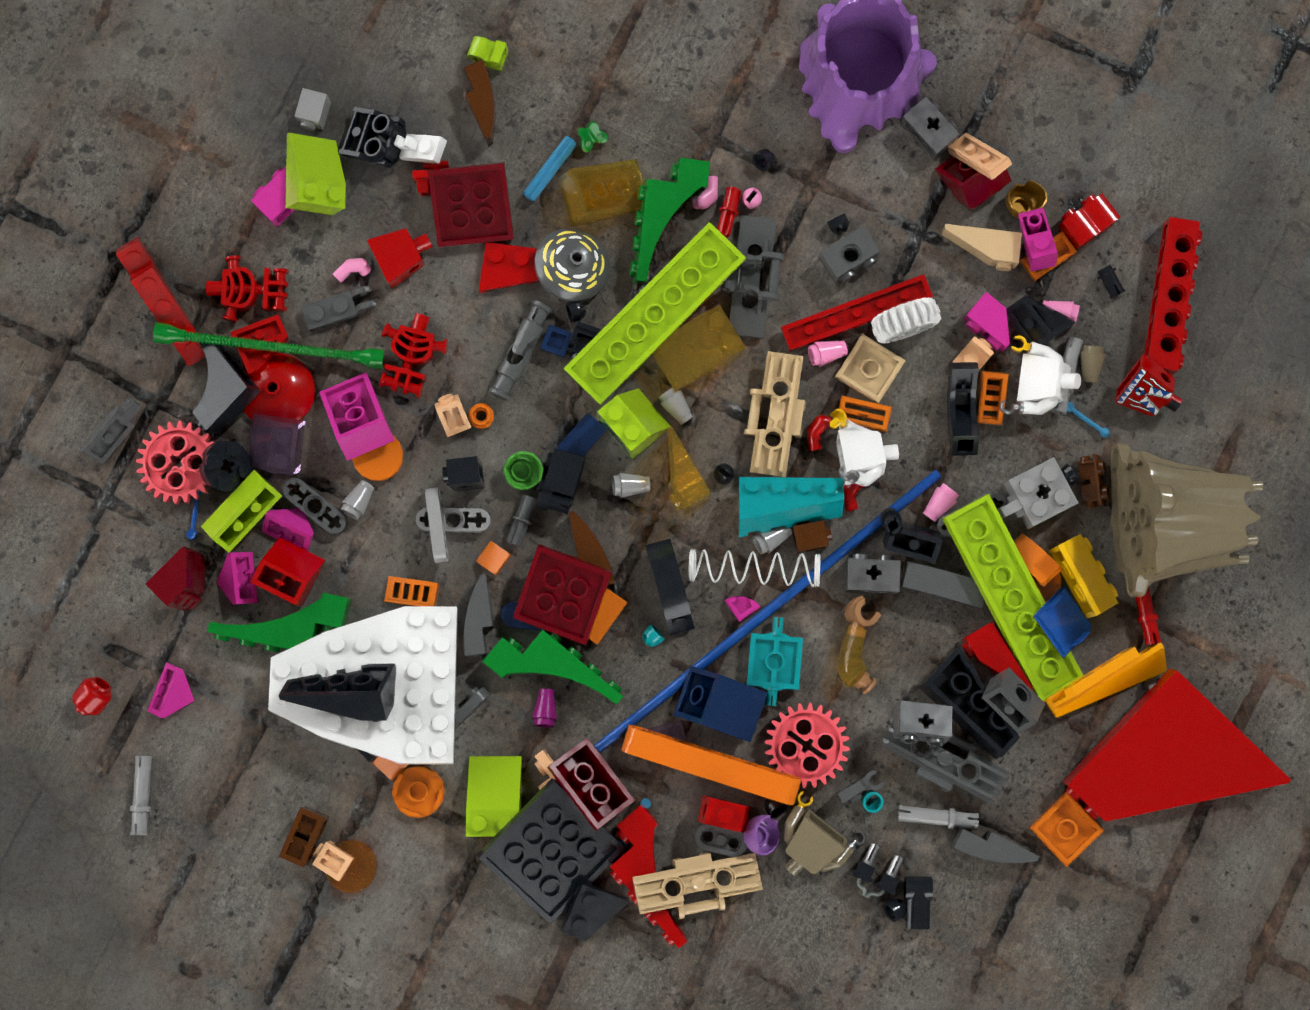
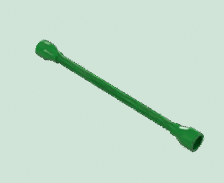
M158 322L155 323L153 342L160 344L185 342L188 340V342L195 341L197 343L198 341V343L205 342V344L212 345L215 343V345L238 346V348L245 347L246 349L248 347V349L255 348V350L258 348V350L265 349V351L271 350L272 352L275 350V352H288V354L291 352V354L298 353V355L305 356L308 354V356H321L322 358L323 356L324 358L331 357V359L341 358V360H351L353 363H360L372 369L382 370L384 349L369 348L361 351L349 350L348 352L347 350L341 351L340 349L334 350L333 348L332 350L331 348L324 349V347L321 349V347L298 346V344L291 345V343L288 345V343L281 344V342L274 341L271 343V341H258L257 339L248 340V338L241 339L240 337L238 339V337L208 335L207 333L198 334V332L188 333L184 329H178L170 324Z

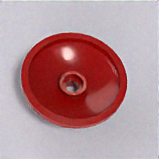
M276 353L251 377L261 392L244 409V412L255 423L266 428L283 429L295 425L308 414L315 399V383L311 372L299 359L288 354ZM272 384H277L275 392H270L269 390Z

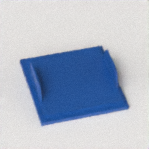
M1064 586L1033 615L1062 658L1091 633L1092 625Z

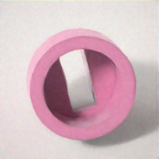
M756 188L746 189L742 194L743 205L748 209H756L760 206L762 202L761 192ZM753 192L756 193V195L749 203L747 199Z

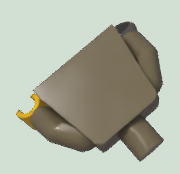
M804 791L800 792L796 797L797 806H793L785 822L784 841L787 844L785 852L791 857L786 863L785 868L794 876H797L803 868L812 874H816L818 871L826 872L840 868L855 852V846H862L864 844V833L856 830L855 833L861 836L860 843L854 839L849 842L848 839L810 809L805 812L804 808L811 805L813 797L811 796L809 802L804 804L800 800Z

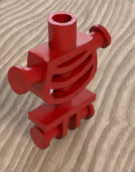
M234 255L225 258L229 269L222 271V281L206 282L207 296H221V304L227 308L226 315L222 316L223 320L236 323L238 321L236 318L237 310H250L260 294H263L262 308L265 312H270L271 299H274L272 311H287V307L284 306L288 294L283 292V288L288 287V282H286V274L289 273L288 269H273V273H276L275 281H272L271 269L264 268V284L260 285L249 269L239 267L238 261L241 260V257ZM237 275H238L240 284H237V282H236L235 276H237ZM243 275L250 277L251 285H247ZM271 288H277V292H271ZM247 294H250L249 298L245 302Z
M415 313L412 326L400 325L398 330L392 328L390 323L386 324L382 337L388 336L393 339L391 342L392 351L404 363L402 368L385 364L384 369L395 373V377L387 376V373L383 372L380 379V387L383 388L384 385L392 387V391L395 392L400 387L403 388V394L413 393L416 394V397H421L424 383L415 384L412 383V380L417 379L426 382L427 377L424 374L411 371L413 365L427 364L433 359L434 351H442L443 354H447L448 348L447 339L435 341L434 334L426 332L430 317ZM402 337L409 341V346L401 341ZM398 344L406 350V356L398 352ZM419 345H429L426 347L418 348ZM416 354H426L422 358L415 359ZM402 376H406L405 383L400 382Z

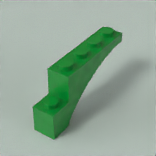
M680 157L671 166L670 179H673V182L647 179L643 182V185H639L637 199L641 201L640 210L636 211L635 225L638 226L637 236L634 235L632 242V251H636L635 261H631L629 275L633 276L632 283L644 284L647 282L649 266L655 246L670 218L697 190L702 191L708 187L709 161Z
M322 593V597L316 602L283 618L246 625L209 622L207 632L214 633V639L229 642L230 637L240 639L239 644L254 647L255 642L265 644L264 650L279 653L280 648L290 649L317 636L320 625H323L322 630L324 631L345 626L352 599Z
M542 630L524 653L520 652L523 647L513 638L507 641L502 637L482 661L503 679L511 674L536 673L554 675L584 684L603 694L617 705L623 699V696L620 694L623 689L612 680L608 683L600 678L603 672L592 663L587 667L580 661L582 655L571 646L568 650L559 644L563 639L552 632L547 634Z

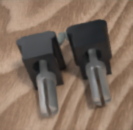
M871 843L864 859L858 861L855 868L850 871L851 875L857 878V885L863 891L862 895L867 898L871 895L881 896L884 892L890 895L896 894L895 888L899 880L895 877L903 861L902 857L895 855L886 873H881L878 881L874 882V886L881 891L867 893L866 888L861 884V880L867 883L873 881L872 874L875 868L872 867V862L879 849V846H875V843Z

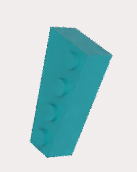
M739 477V537L748 536V533L760 531V533L769 532L771 528L780 526L789 528L796 526V523L805 521L811 523L842 517L844 505L843 479Z

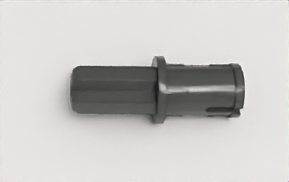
M527 495L522 496L516 516L512 517L514 521L507 537V543L510 545L521 546L528 525L532 524L530 520L538 502L537 499Z

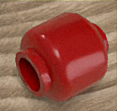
M100 677L84 679L72 695L76 711L84 716L99 715L112 699L110 684Z

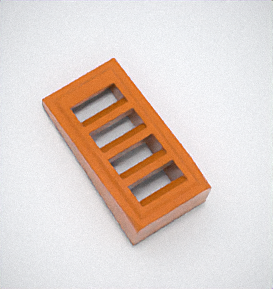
M980 370L977 423L1003 424L1004 413L1000 410V403L1006 400L1009 374ZM987 380H999V385L987 384ZM986 390L999 391L998 396L986 395ZM985 400L998 401V406L985 405ZM984 410L996 411L997 417L983 415Z
M388 576L384 602L409 606H436L440 584ZM395 583H400L398 598L393 597ZM405 584L410 585L407 599H403ZM415 586H420L417 601L413 600ZM425 587L429 588L427 602H423Z

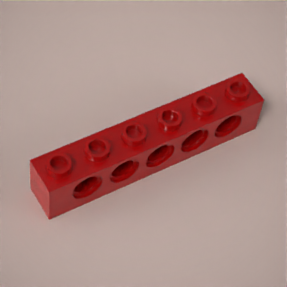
M1169 217L1163 224L1144 355L1148 356L1171 375L1178 372V369H1181L1184 363V354H1181L1182 344L1186 343L1188 330L1184 328L1192 308L1191 304H1188L1189 295L1193 294L1195 288V280L1192 279L1193 270H1196L1199 261V255H1195L1196 247L1200 245L1202 240V230H1199V221ZM1176 243H1182L1186 248V252L1178 251ZM1172 267L1179 268L1182 271V277L1175 276L1172 272ZM1168 292H1175L1178 295V302L1171 301ZM1165 316H1170L1174 319V327H1170L1165 323ZM1161 341H1167L1171 345V352H1166L1162 349Z

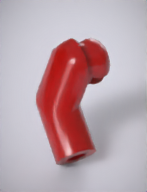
M819 415L808 426L806 432L810 452L822 450L820 435L824 430L831 428L830 421L832 420L829 416Z
M855 483L844 485V506L846 512L858 510L855 495L865 486Z

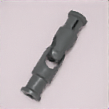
M532 300V308L527 318L523 319L517 331L516 340L510 346L498 370L499 376L493 388L488 390L492 395L505 401L510 400L509 394L515 382L519 381L531 356L532 348L536 345L544 330L542 326L548 314L553 312L552 308L536 300ZM513 354L522 359L518 364H511Z

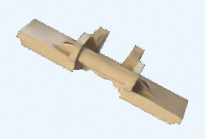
M768 351L762 389H750L752 399L747 429H744V435L755 437L750 473L786 477L792 436L801 438L803 411L806 409V401L797 399L803 356ZM778 382H783L788 387V392L783 396H778L773 391V386ZM762 398L770 399L766 430L757 429ZM774 434L780 436L781 441L777 446H769L765 440L766 436Z
M708 852L685 859L676 858L671 860L672 866L675 869L632 877L639 914L675 908L678 919L685 918V915L714 909L719 911L725 910L724 897L763 890L755 853L712 861L711 853ZM719 871H726L730 875V882L727 886H722L717 882L716 876ZM669 881H675L677 887V894L675 896L668 895L665 890V886ZM704 890L714 891V899L684 904L683 895Z

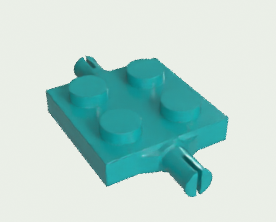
M773 617L772 632L767 634L751 633L746 685L759 686L767 690L765 704L767 706L771 705V696L772 706H777L778 691L783 689L799 690L803 638L790 637L784 634V618L782 617L779 618V627H777L778 617Z

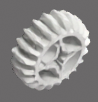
M933 298L916 299L878 314L871 322L872 331L880 343L896 342L934 327L941 320L939 307Z

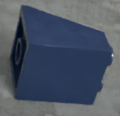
M690 666L674 716L751 742L756 731L759 716L765 705L767 692L723 675Z

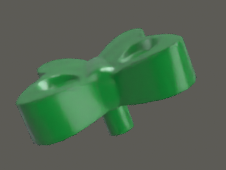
M595 121L589 122L587 128L581 127L577 130V134L581 138L580 148L585 153L591 151L595 142L606 143L608 141V135L599 129Z

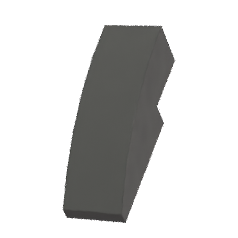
M906 562L900 587L971 608H982L984 599L973 578L926 565Z
M486 574L480 575L467 608L463 638L464 656L466 657L488 654L485 628L495 627L489 578Z
M959 828L950 846L975 857L1004 863L1035 862L1040 857L991 831H987L984 839L965 829Z

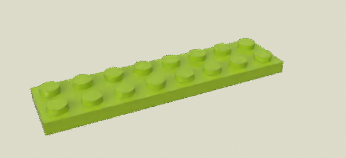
M709 222L563 369L601 406L746 260V257Z
M985 494L943 517L942 520L1007 645L1034 689L1032 691L1045 702V699L1082 677L1083 673L1072 652L1070 651L1062 658L1033 617L1046 602L990 495Z

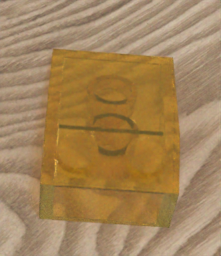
M637 159L572 168L558 178L571 227L592 224L640 210L641 201L637 199L639 185H643V180Z
M718 305L678 328L652 355L676 392L737 359L746 347L721 306Z
M671 426L667 428L671 485L669 499L675 510H681L685 515L711 499V492Z

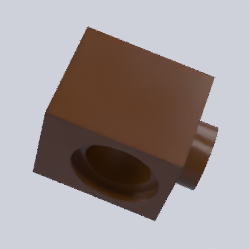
M824 520L792 527L797 554L827 548L829 546L828 541H832L830 526H825Z

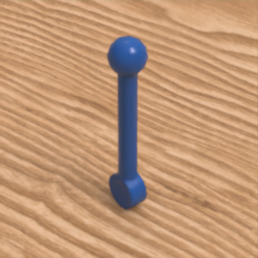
M195 498L191 527L186 534L187 538L191 540L198 537L195 529L199 500Z

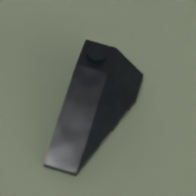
M395 663L361 665L362 670L346 673L345 669L336 670L337 674L328 677L315 674L289 679L278 696L283 701L360 721H387L394 706Z

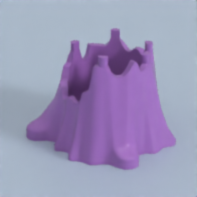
M841 0L837 5L824 4L817 13L818 29L801 43L799 70L805 76L802 91L813 99V104L809 108V115L820 120L821 135L824 138L830 139L834 149L840 153H849L855 148L858 132L862 126L871 125L877 130H881L888 118L896 117L902 120L910 108L918 103L921 83L936 68L937 58L935 54L930 50L921 49L917 17L914 14H909L901 3L902 0Z

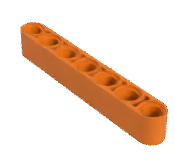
M628 725L621 751L788 805L795 804L802 780L785 772L635 725Z

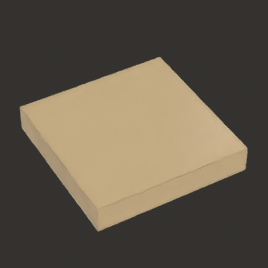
M862 334L835 378L879 404L906 360Z

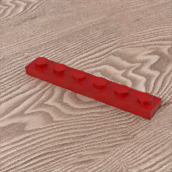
M923 274L781 326L780 329L788 350L791 352L870 323L878 314L892 307L916 299L933 298V295Z

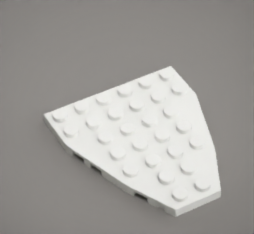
M404 606L323 632L271 657L268 710L311 731L321 738L368 752L374 756H380L398 764H454L457 607ZM395 663L394 706L387 721H360L283 701L278 696L289 679L315 674L328 677L337 674L336 670L345 669L346 673L362 670L361 665Z

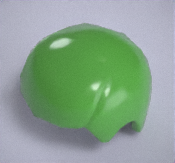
M519 451L506 460L503 474L507 483L513 488L528 490L540 483L544 469L541 460L534 453Z

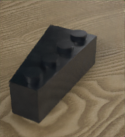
M958 646L947 655L919 688L936 704L952 706V719L994 759L1001 758L1017 742L1020 736L982 698L986 687L978 677V673L973 665H970L964 656L965 653L961 647Z

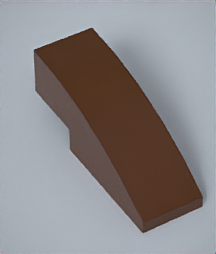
M482 59L464 67L467 78L473 88V91L465 95L489 146L493 144L496 110L491 82Z
M574 511L569 512L578 558L612 571L606 554L596 536ZM613 573L611 575L608 586L615 584Z

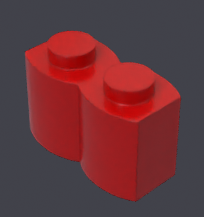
M1103 193L1097 197L1094 194L1090 195L1081 202L1082 208L1077 211L1072 208L1061 217L1063 221L1058 227L1063 231L1076 251L1121 218Z

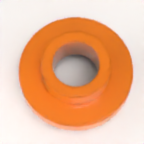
M479 403L470 409L468 418L475 428L485 429L493 423L494 412L487 404ZM481 412L486 414V418L483 421L477 420V415Z

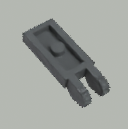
M370 286L356 288L351 292L349 290L301 306L309 331L313 332L374 309L376 307L374 300L366 301L355 306L353 300L371 293Z

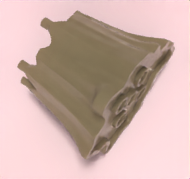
M1127 443L1113 444L1111 465L1109 467L1111 480L1109 501L1112 506L1110 525L1113 531L1112 546L1117 570L1125 574L1127 592L1130 597H1142L1146 594L1148 587L1154 582L1175 575L1249 563V555H1239L1233 552L1248 545L1258 544L1257 535L1246 534V526L1259 520L1260 515L1253 512L1246 505L1244 495L1262 491V481H1252L1250 476L1218 473L1212 469L1180 464L1160 458L1147 451H1132Z

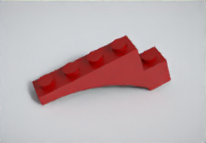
M136 237L118 248L116 256L131 276L130 282L158 323L170 324L178 329H184L188 333H196V329L175 298L140 238ZM188 340L173 343L188 367L206 357L198 341L197 343L195 341L188 342Z
M640 804L617 825L620 829L617 833L626 844L631 842L633 846L610 866L613 870L610 873L619 885L622 883L626 885L630 890L627 893L637 906L632 877L656 873L654 832L655 827L659 824L643 804ZM669 909L645 913L647 919L654 926L659 924L664 930L662 936L670 946L675 944L680 948L687 942L688 938L676 923Z

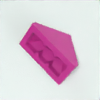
M299 508L269 510L265 514L261 532L277 540L281 537L309 551L314 535L306 514Z
M253 552L228 553L216 582L233 605L258 603L256 585L250 583L255 573Z
M167 662L147 709L148 712L160 718H165L195 701L183 669Z

